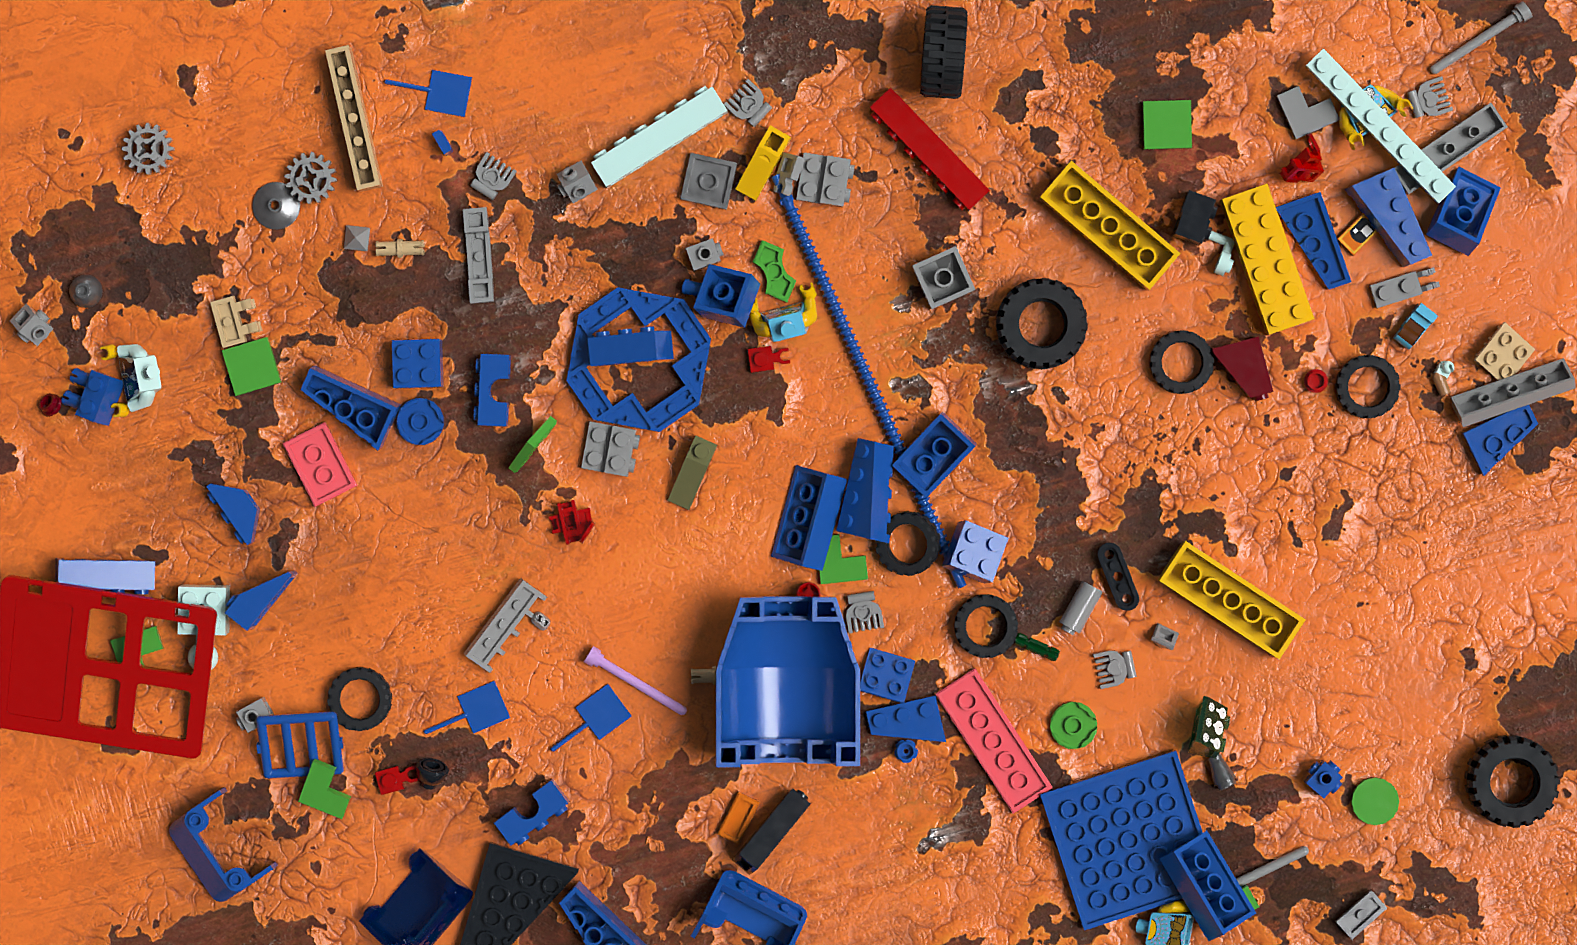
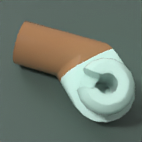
M1451 361L1440 362L1433 373V381L1439 396L1451 392L1446 381L1450 373L1454 371V364Z

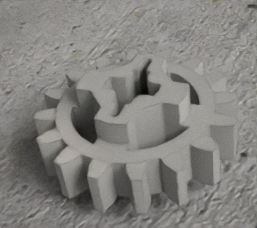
M146 123L145 129L138 124L136 125L137 132L128 131L131 138L123 139L128 145L122 147V150L128 152V155L123 158L126 161H132L129 164L130 168L138 166L137 172L141 174L145 169L147 175H151L152 169L156 173H160V166L168 168L166 160H173L169 152L175 151V148L169 146L173 138L165 137L168 133L167 130L159 132V125L156 124L151 129V124ZM147 133L155 134L150 139H145L141 135ZM134 143L137 144V152L135 154L133 153ZM162 143L164 146L163 155L160 154V146ZM146 144L151 146L153 151L151 154L145 153L146 149L144 146ZM147 159H152L156 162L151 165L141 164Z
M314 152L310 153L309 158L302 153V160L299 161L293 158L294 167L287 166L291 170V174L285 175V178L290 179L286 187H293L290 194L292 196L299 194L298 201L300 202L307 198V204H311L313 199L317 203H321V196L328 199L327 191H335L331 183L337 182V179L332 177L336 169H329L332 162L328 160L324 163L323 155L316 159ZM311 162L320 164L324 169H313ZM302 166L303 170L300 176L296 177L298 169ZM309 171L317 176V178L313 179V185L306 181L309 177ZM326 179L325 186L320 190L319 186L322 180ZM298 187H308L311 194L302 192Z

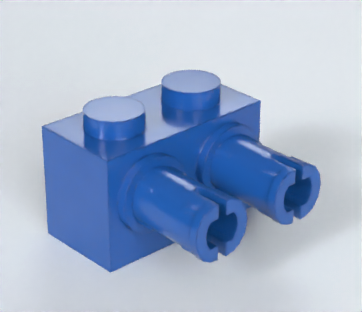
M78 368L73 369L72 374L77 375V377L70 375V382L85 388L82 396L69 390L65 391L63 396L69 399L62 398V404L77 409L75 413L77 416L109 426L115 408H111V405L119 400L124 386L123 380L91 370L89 374Z

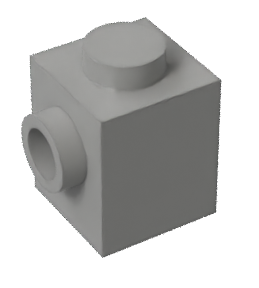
M713 238L686 248L694 272L708 267L709 264L720 263V257L724 255L720 243H714Z
M265 697L237 711L238 717L236 720L242 730L246 729L249 733L257 728V717L274 715Z

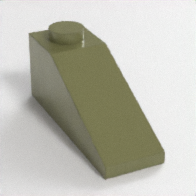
M695 435L667 501L690 510L717 449V444Z

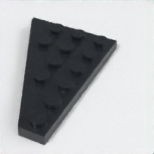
M490 842L460 945H512L578 874L579 868Z

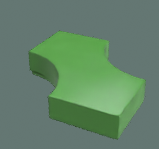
M762 240L753 263L761 267L766 275L767 287L765 293L788 302L796 280L789 276L783 267L782 256L784 249Z

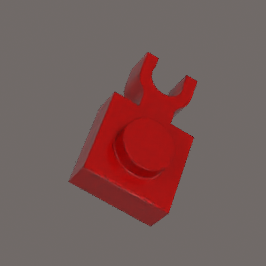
M771 346L748 349L751 373L775 370L774 362L790 364V360L783 361L780 358V354L788 352L789 348L780 349L776 353H772Z
M399 765L375 772L380 794L384 795L405 789L403 783L405 781L410 783L419 781L418 777L410 778L408 775L410 770L416 769V765L408 767L403 772H400Z

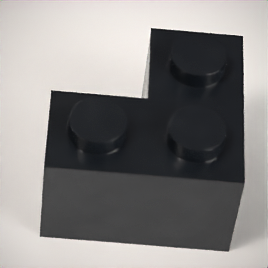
M1191 190L1187 191L1171 236L1197 246L1208 241L1212 231V227H1209V219H1214L1218 206L1214 205L1216 199Z

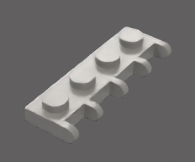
M520 578L464 652V655L491 673L493 668L488 665L496 652L502 656L506 653L500 648L511 633L516 637L519 636L520 632L515 629L517 624L525 614L532 618L534 613L529 610L538 597L545 601L547 596Z

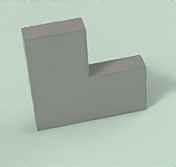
M1299 86L1276 96L1295 140L1339 121L1338 114L1330 98L1308 108Z

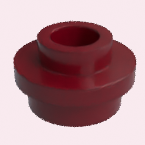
M49 393L43 396L39 402L42 414L47 417L57 414L61 409L62 400L56 394Z

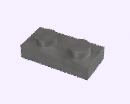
M1370 889L1335 922L1351 939H1354L1383 913L1387 907Z

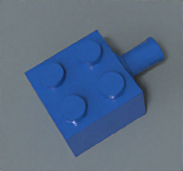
M709 264L703 282L685 279L682 285V293L697 296L693 308L703 318L745 328L760 283L752 274Z

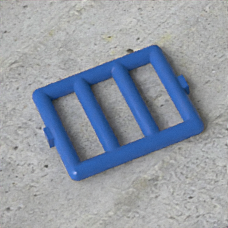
M318 712L257 717L256 724L259 742H257L256 746L257 753L261 754L264 777L270 779L308 776L313 760H319L314 722L327 721L334 764L332 766L337 767L334 775L342 774L344 767L341 749H343L344 744L343 737L339 735L337 714L335 712ZM281 724L286 768L272 769L266 725ZM290 724H305L310 767H296Z

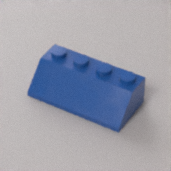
M798 465L795 466L771 557L823 571L847 479Z
M1208 831L1201 833L1160 858L1208 942L1224 935L1256 914Z

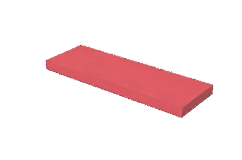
M975 668L936 693L939 701L1013 814L1040 797V794L1048 792L1053 788Z

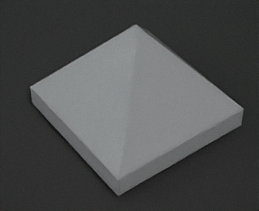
M346 225L344 249L368 251L370 228Z
M1157 623L1151 640L1160 648L1173 650L1179 633Z

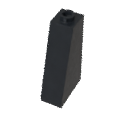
M791 789L732 860L749 875L756 871L810 806V803L807 801L808 797L800 790L795 791Z

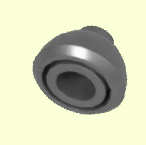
M91 275L78 276L72 281L69 288L72 301L83 308L95 306L100 301L103 293L101 283Z

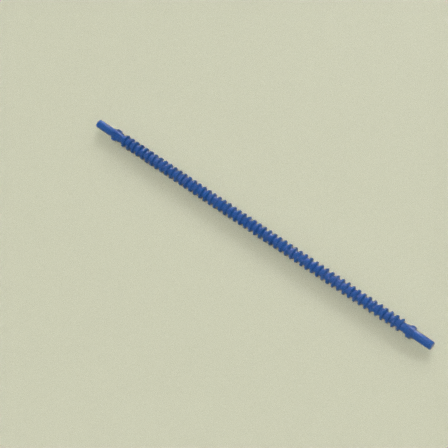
M777 174L771 178L774 185L778 188V194L781 198L779 202L787 211L785 215L790 218L788 222H792L791 228H794V234L798 235L796 240L800 241L801 244L799 246L804 248L802 253H806L805 259L809 260L808 266H812L811 272H814V278L818 279L816 284L820 285L821 288L819 290L824 292L822 297H826L825 303L829 304L828 310H832L831 316H834V322L838 323L836 328H840L841 332L839 334L844 336L842 341L847 343L845 347L849 348L848 354H852L851 360H854V366L858 367L856 372H860L861 376L859 378L864 380L862 385H866L865 391L869 392L868 398H872L871 404H874V410L878 411L876 416H880L881 420L879 422L884 424L882 429H886L885 435L889 436L888 441L892 442L891 446H894L895 449L894 454H897L899 458L907 449V447L903 446L904 440H900L901 434H898V428L894 427L896 422H892L891 418L893 416L888 414L890 409H886L887 403L883 402L884 396H880L881 390H878V384L874 383L876 378H872L871 374L873 372L868 370L870 365H866L867 359L863 358L864 353L860 352L861 346L857 345L859 341L854 339L856 334H852L851 330L853 328L848 326L850 321H846L847 315L843 314L844 309L840 308L841 302L837 301L839 297L834 295L836 290H832L833 284L828 282L830 277H826L827 271L823 270L824 265L820 264L821 258L817 257L819 253L814 251L816 246H812L813 240L808 238L810 233L805 231L807 227H804V221L800 220L801 214L797 213L799 209L794 206V198L792 194L787 196L781 193L783 185H778L780 176ZM909 482L908 485L912 486L911 492H915L914 498L918 499L916 504H920L921 508L919 510L924 512L922 516H927L930 519L929 521L937 527V533L940 534L941 538L939 540L941 544L939 554L943 555L945 559L950 541H946L947 535L943 534L944 528H940L941 522H938V516L934 515L936 510H932L931 506L933 504L928 502L930 497L926 498ZM950 570L958 589L966 586L962 574Z

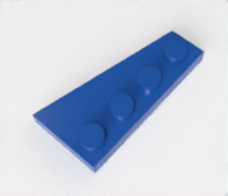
M1321 192L1276 207L1279 215L1329 290L1352 282Z

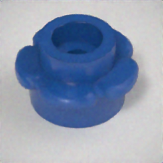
M912 740L899 741L894 751L896 758L900 759L903 763L911 762L918 754V749L915 747L916 744Z

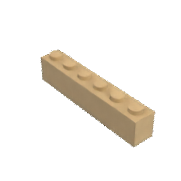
M346 45L325 50L357 191L363 192L383 187L352 48Z

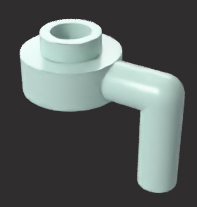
M1211 231L1209 240L1224 245L1214 269L1215 274L1223 276L1225 272L1230 273L1234 260L1230 258L1235 242L1228 236Z

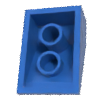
M1458 167L1451 179V182L1456 187L1440 202L1426 235L1469 256L1481 241L1501 187Z
M942 412L892 466L927 498L973 450L977 443Z
M296 571L287 572L241 594L233 595L225 605L228 607L225 614L246 631L254 629L298 573Z

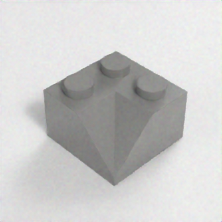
M956 246L912 265V269L931 310L975 291V287Z

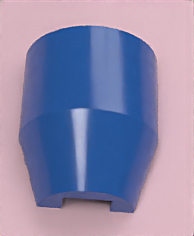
M740 597L715 670V767H740V764L804 762L807 764L860 766V668L852 649L853 646L849 640L836 597Z

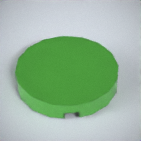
M1080 702L1064 703L1054 711L1051 717L1050 730L1052 736L1058 744L1065 748H1083L1092 742L1097 733L1096 716L1088 706Z
M1372 777L1364 779L1352 792V810L1360 820L1367 824H1384L1391 820L1398 811V793L1391 783L1382 778Z

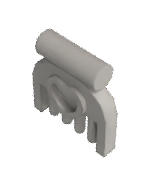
M1442 76L1424 82L1419 86L1418 92L1413 90L1407 93L1409 101L1413 106L1415 118L1424 116V113L1428 116H1438L1453 111V107L1440 111L1437 110L1451 104L1448 101L1436 105L1437 102L1449 98L1448 95L1438 96L1446 93V89L1436 92L1432 91L1444 87V83L1429 86L1430 84L1442 81Z
M747 79L745 82L756 92L754 93L746 84H742V87L751 96L738 89V93L743 98L741 99L736 93L733 94V97L741 103V107L732 98L728 100L738 111L727 102L724 103V106L742 120L750 118L748 122L755 127L772 107L767 102L763 104L764 96L761 90Z
M486 152L477 166L476 175L479 180L475 178L471 187L489 199L494 200L498 194L495 190H504L517 171L513 169L507 180L504 181L511 167L508 166L502 177H500L506 164L502 163L497 170L496 168L500 163V160L497 159L493 167L488 169L495 159L494 156H491L485 167H483L490 156V153Z
M874 591L847 595L848 603L852 604L847 609L846 614L849 633H853L850 618H853L855 632L859 631L857 618L860 620L862 631H865L864 621L867 622L868 630L872 629L871 615L874 628L877 629L876 614L879 617L880 628H884L882 611L878 604L872 602L875 600Z
M1111 650L1093 654L1094 658L1109 656L1095 660L1096 664L1109 661L1105 665L1096 667L1097 670L1106 669V671L1099 672L1098 676L1112 675L1111 677L1099 679V682L1103 683L1114 680L1112 683L1100 685V689L1120 685L1124 682L1126 675L1128 679L1137 677L1131 650L1122 652L1123 657L1117 651Z

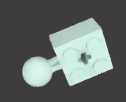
M182 584L178 587L179 603L204 604V606L214 608L217 612L215 635H227L229 633L230 617L225 614L228 609L225 605L230 600V585ZM178 609V615L189 617V610ZM178 622V634L196 635L197 644L198 627L195 624ZM196 644L188 652V662L192 669H194ZM215 647L211 670L218 662V652Z

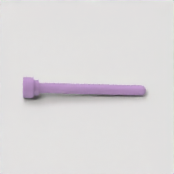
M593 646L584 660V663L591 667L593 665L595 667H602L680 715L686 714L687 709L685 706L608 661L598 648Z

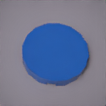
M415 398L406 402L400 408L397 416V428L400 435L407 442L415 445H427L434 442L441 435L444 428V416L441 408L435 402L426 398Z

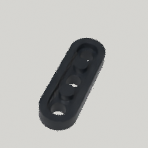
M1104 543L1099 547L1097 556L1115 603L1122 610H1133L1139 603V595L1121 549L1114 543ZM1107 550H1112L1114 553L1111 559L1105 557ZM1116 572L1122 574L1120 581H1116L1113 577ZM1129 594L1131 596L1129 603L1123 602V595Z

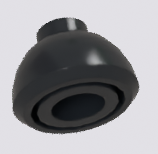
M425 758L417 762L416 773L422 782V787L432 790L446 779L449 768L438 759Z

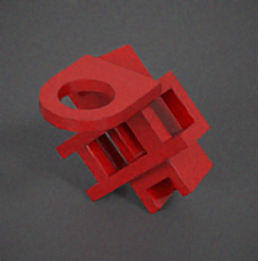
M1311 133L1306 134L1309 147H1306L1297 157L1292 158L1286 167L1281 169L1279 174L1285 182H1314L1324 172L1320 162L1322 160L1320 148Z
M575 500L562 504L557 503L559 514L549 516L553 526L552 534L563 532L566 545L576 541L583 544L595 526L591 518L590 508L577 510Z

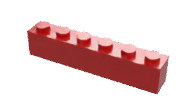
M891 87L870 107L872 111L870 116L879 125L882 122L889 129L887 134L895 142L900 140L905 145L903 148L905 153L911 159L916 157L922 163L919 167L928 176L933 174L939 180L936 183L937 186L945 194L949 191L955 197L952 201L959 209L963 211L966 208L969 212L990 191Z

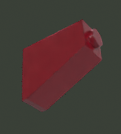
M1259 336L1211 349L1214 358L1247 398L1254 397L1255 401L1269 398L1268 393L1274 392Z

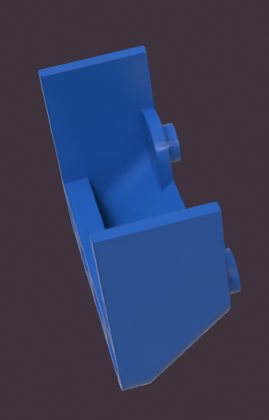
M225 787L171 824L169 829L171 838L211 897L219 902L227 901L278 866L274 862L251 878L247 871L240 867H235L225 872L199 834L209 824V816L203 807L227 792Z
M728 870L720 877L691 937L695 939L703 924L712 928H719L726 919L766 940V945H795L807 919V912L799 904L735 871Z

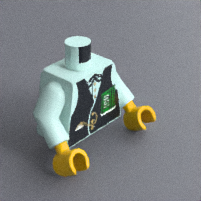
M112 344L101 347L100 349L108 351V356L101 357L102 360H109L117 355L119 356L120 370L128 404L113 403L111 408H119V413L113 415V417H126L129 411L134 412L149 407L153 403L155 393L161 389L160 370L155 355L147 354L143 347L138 344L119 345L117 348Z

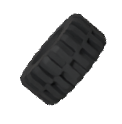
M931 5L926 9L920 94L924 97L949 99L961 97L968 17L967 10L962 7Z
M1049 278L1031 279L1017 285L1005 296L997 311L996 331L1000 345L1015 362L1028 368L1049 369L1064 364L1075 356L1086 338L1085 335L1088 329L1087 313L1083 307L1082 300L1074 293L1073 289L1060 281ZM1034 302H1049L1056 306L1063 316V332L1059 339L1051 345L1035 346L1026 341L1020 332V316L1023 310Z
M1517 735L1497 736V739L1494 740L1489 739L1484 742L1485 745L1483 747H1478L1474 751L1476 754L1473 759L1470 758L1467 763L1469 768L1468 771H1465L1464 778L1467 781L1465 790L1469 794V801L1480 815L1500 826L1520 828L1522 825L1529 826L1534 824L1533 821L1541 820L1545 817L1544 813L1547 810L1551 811L1554 806L1552 804L1554 798H1558L1559 791H1557V785L1560 784V777L1557 776L1556 771H1558L1556 763L1552 761V756L1543 749V746ZM1507 759L1521 760L1533 772L1532 790L1524 800L1518 803L1502 802L1491 790L1490 779L1492 772L1499 763Z

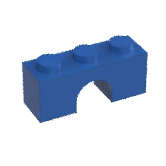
M481 354L480 359H476V373H480V381L475 383V397H479V404L474 406V420L478 421V425L508 427L509 403L494 400L491 395V386L496 380L510 379L511 355Z
M551 779L532 794L539 805L538 813L535 816H522L514 807L494 822L511 846L514 843H517L518 846L530 838L528 835L530 831L535 828L538 832L549 824L547 821L549 817L553 814L558 817L568 809L566 805L570 801L554 779Z

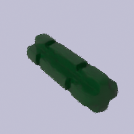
M1022 633L1017 634L1014 640L1015 645L1021 648L1024 646L1026 650L1042 657L1047 656L1046 658L1051 661L1057 660L1060 654L1058 649L1052 646L1050 648L1047 644L1031 637L1029 639L1027 638L1028 636Z

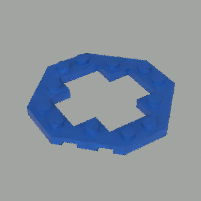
M617 287L578 315L566 381L593 420L661 432L699 405L711 338L684 299ZM631 307L645 327L665 313L691 351L687 356L672 365L685 386L647 412L633 393L613 406L587 369L590 365L588 338L594 337L593 334Z

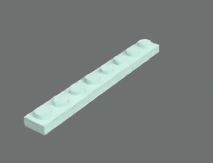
M1324 48L1305 65L1437 204L1456 187Z

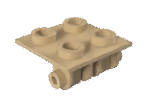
M1503 322L1501 326H1497V330L1492 335V338H1488V343L1485 342L1483 344L1484 348L1478 354H1475L1474 362L1479 366H1483L1499 381L1515 375L1535 349L1506 322Z

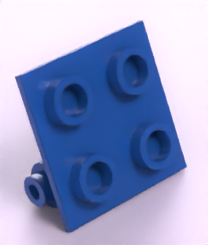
M870 647L860 680V691L904 704L915 660Z

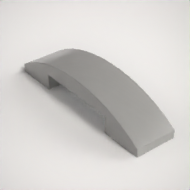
M487 207L463 209L470 304L494 302L493 267Z

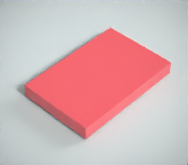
M326 422L283 443L314 507L358 486Z

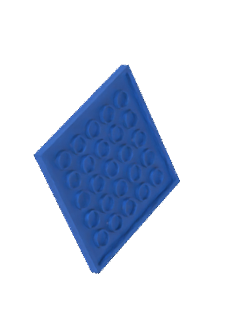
M1176 750L1040 794L1084 930L1183 899L1160 858L1203 832Z

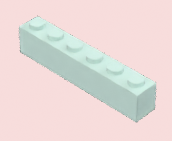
M702 87L694 93L695 98L690 101L683 99L674 105L675 110L667 114L665 111L654 118L655 123L648 127L646 124L640 126L633 131L635 135L628 140L626 137H623L614 143L615 148L607 152L604 149L594 155L595 160L591 163L605 186L609 188L727 114L728 111L714 88Z

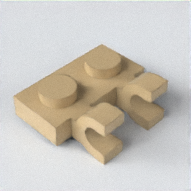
M235 296L210 302L223 348L247 342V334L263 331L260 321L245 325L241 321L239 312L256 308L254 299L249 298L236 302Z

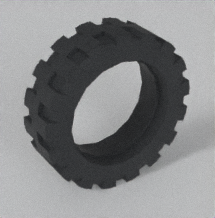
M1174 331L1164 335L1155 343L1150 353L1149 367L1152 377L1160 387L1171 393L1187 394L1200 389L1209 380L1213 372L1214 357L1210 346H1208L1204 338L1194 332ZM1185 342L1191 344L1198 350L1201 356L1199 373L1187 382L1171 380L1162 368L1164 352L1175 343Z
M1375 355L1355 357L1345 363L1337 374L1335 383L1336 397L1341 403L1342 408L1353 416L1360 418L1382 416L1393 408V405L1399 398L1401 388L1399 375L1394 370L1393 365L1389 364L1384 358ZM1363 367H1373L1379 370L1387 381V392L1384 399L1371 407L1357 404L1350 397L1348 391V382L1351 375L1357 369Z
M904 511L891 517L890 523H887V534L891 536L893 530L902 524H912L924 533L927 540V549L925 555L919 561L905 563L893 555L889 543L875 541L877 543L876 552L880 556L879 560L887 566L889 571H894L902 576H913L922 573L936 561L938 552L941 549L939 542L941 538L940 534L937 533L936 525L931 523L927 516H922L918 512Z
M990 594L977 595L968 599L959 608L955 617L954 631L958 642L968 653L980 658H993L1006 652L1014 643L1018 632V621L1014 610L1002 598ZM982 606L997 609L1003 615L1006 622V631L1003 637L996 644L990 646H981L974 643L966 631V621L969 615L975 609Z
M357 667L341 673L332 682L328 691L327 703L330 712H335L338 724L349 730L363 731L372 729L387 717L391 709L392 693L388 682L380 673L378 674L370 668ZM357 679L367 680L378 690L379 706L370 717L363 719L353 718L343 710L340 702L341 692L350 681Z

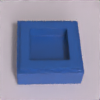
M438 130L432 133L445 156L451 154L453 149L443 131Z

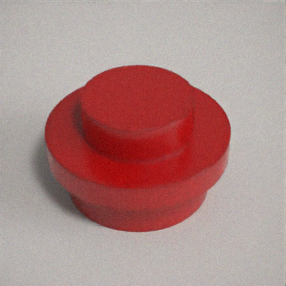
M1313 369L1305 375L1304 385L1310 392L1319 393L1327 387L1328 377L1322 370Z

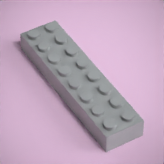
M1489 103L1421 150L1443 172L1508 126L1493 104ZM1400 164L1395 167L1406 195L1420 187Z
M1562 358L1451 397L1452 407L1462 427L1575 389V378L1565 359Z

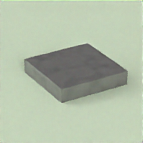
M690 153L680 199L727 210L737 163Z

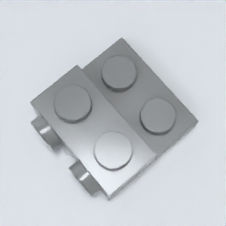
M804 153L803 158L805 160L800 174L796 200L843 207L844 202L849 203L851 189L846 187L848 179H853L855 165H850L851 159Z
M590 422L581 468L625 477L629 476V472L634 473L636 459L632 458L633 449L638 450L640 435H636L637 430Z

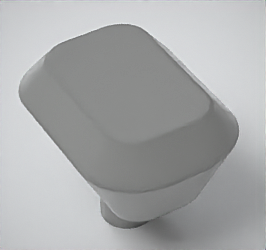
M536 612L531 619V622L542 631L546 630L550 625V619L541 612Z

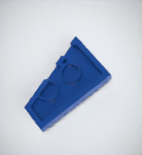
M1526 405L1503 413L1462 433L1482 476H1485L1495 464L1504 458L1516 444L1538 425V422L1530 405Z
M936 695L907 701L904 704L898 703L866 711L871 735L946 742Z

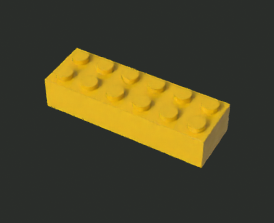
M1073 161L1069 162L1039 198L1147 291L1154 286L1181 254Z
M1268 184L1220 200L1266 336L1313 320L1314 316Z
M1184 540L1157 579L1279 660L1306 620Z

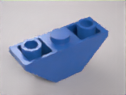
M209 484L206 486L209 490L207 492L208 497L214 505L219 504L223 510L220 514L226 523L233 524L236 529L234 534L240 543L245 542L246 545H251L255 540L260 508L246 489L219 484Z

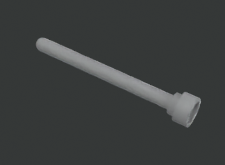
M1521 1L1514 6L1515 9L1511 11L1512 14L1432 65L1430 72L1432 74L1439 73L1515 22H1526L1533 17L1530 9Z
M1302 846L1236 878V880L1242 887L1306 856L1309 853V849L1306 846Z

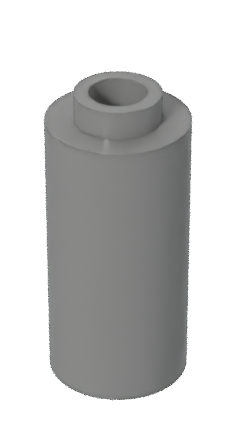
M1082 581L1059 621L1063 624L1061 629L1072 635L1075 632L1081 633L1103 592Z

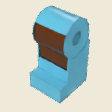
M1417 304L1393 339L1409 350L1436 320L1438 315L1424 304Z

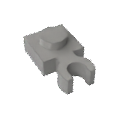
M783 153L777 174L780 176L778 185H783L782 194L791 195L793 189L792 182L793 180L798 181L805 158ZM774 185L773 191L778 193V188Z

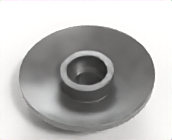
M271 182L262 186L253 199V212L256 219L263 226L270 229L278 230L290 226L297 219L300 212L298 195L292 196L290 193L293 188H287L285 183ZM273 201L279 202V208L276 210L271 208Z

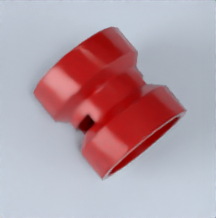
M804 582L797 590V596L821 595L819 587L813 582Z

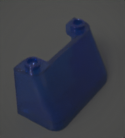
M419 848L409 858L408 867L412 872L383 906L375 905L368 907L359 922L382 945H434L472 899L473 891L425 850Z

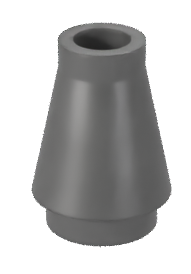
M1221 754L1208 759L1214 786H1217L1219 791L1236 784L1234 779L1236 776Z

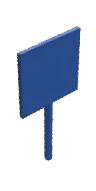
M432 70L429 87L388 79L384 81L385 84L428 92L425 110L465 117L472 77Z
M495 681L458 696L464 713L424 730V734L431 733L463 718H467L473 734L509 719L510 715Z
M609 684L576 707L586 722L551 747V751L557 750L588 726L600 740L632 717Z

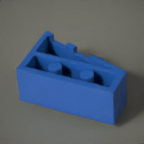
M654 326L642 327L638 333H632V329L618 330V335H610V331L595 332L596 337L588 338L590 366L674 359L671 331H655Z

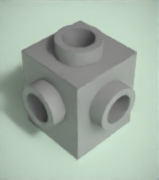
M582 160L557 174L561 182L557 185L563 197L569 196L572 203L598 190Z
M27 304L10 320L18 330L17 335L26 343L31 341L37 346L53 330V327L48 323L50 318L42 310L39 309L36 312Z

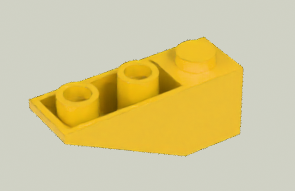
M770 125L735 190L756 201L789 144L791 137Z

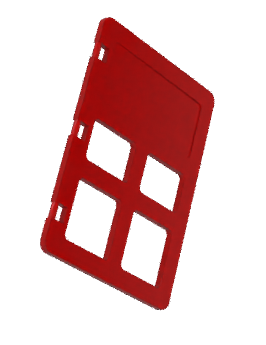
M15 575L6 576L2 580L0 587V728L191 759L197 758L203 748L217 624L216 610L209 606L185 604L122 592L116 593L53 581L34 580ZM29 585L43 587L42 593L30 592ZM103 597L116 598L115 605L102 603ZM176 608L189 610V617L175 615ZM91 609L120 612L127 615L122 662L87 656L86 650ZM146 617L195 624L198 627L193 673L147 667L141 664ZM85 675L115 679L120 682L115 728L80 722ZM138 684L190 692L191 698L185 739L140 733L134 730Z

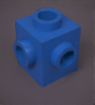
M1321 760L1320 763L1316 761L1308 769L1309 775L1304 782L1324 799L1330 792L1333 794L1342 785L1340 780L1343 777L1339 774L1341 769L1331 760L1328 763ZM1327 774V779L1322 781L1323 775Z

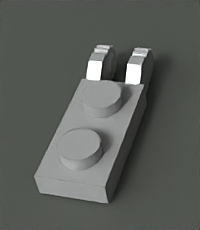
M1435 268L1417 273L1414 271L1370 285L1376 308L1423 294L1424 291L1440 287L1439 281H1434L1421 287L1418 280L1419 277L1433 275L1436 272Z

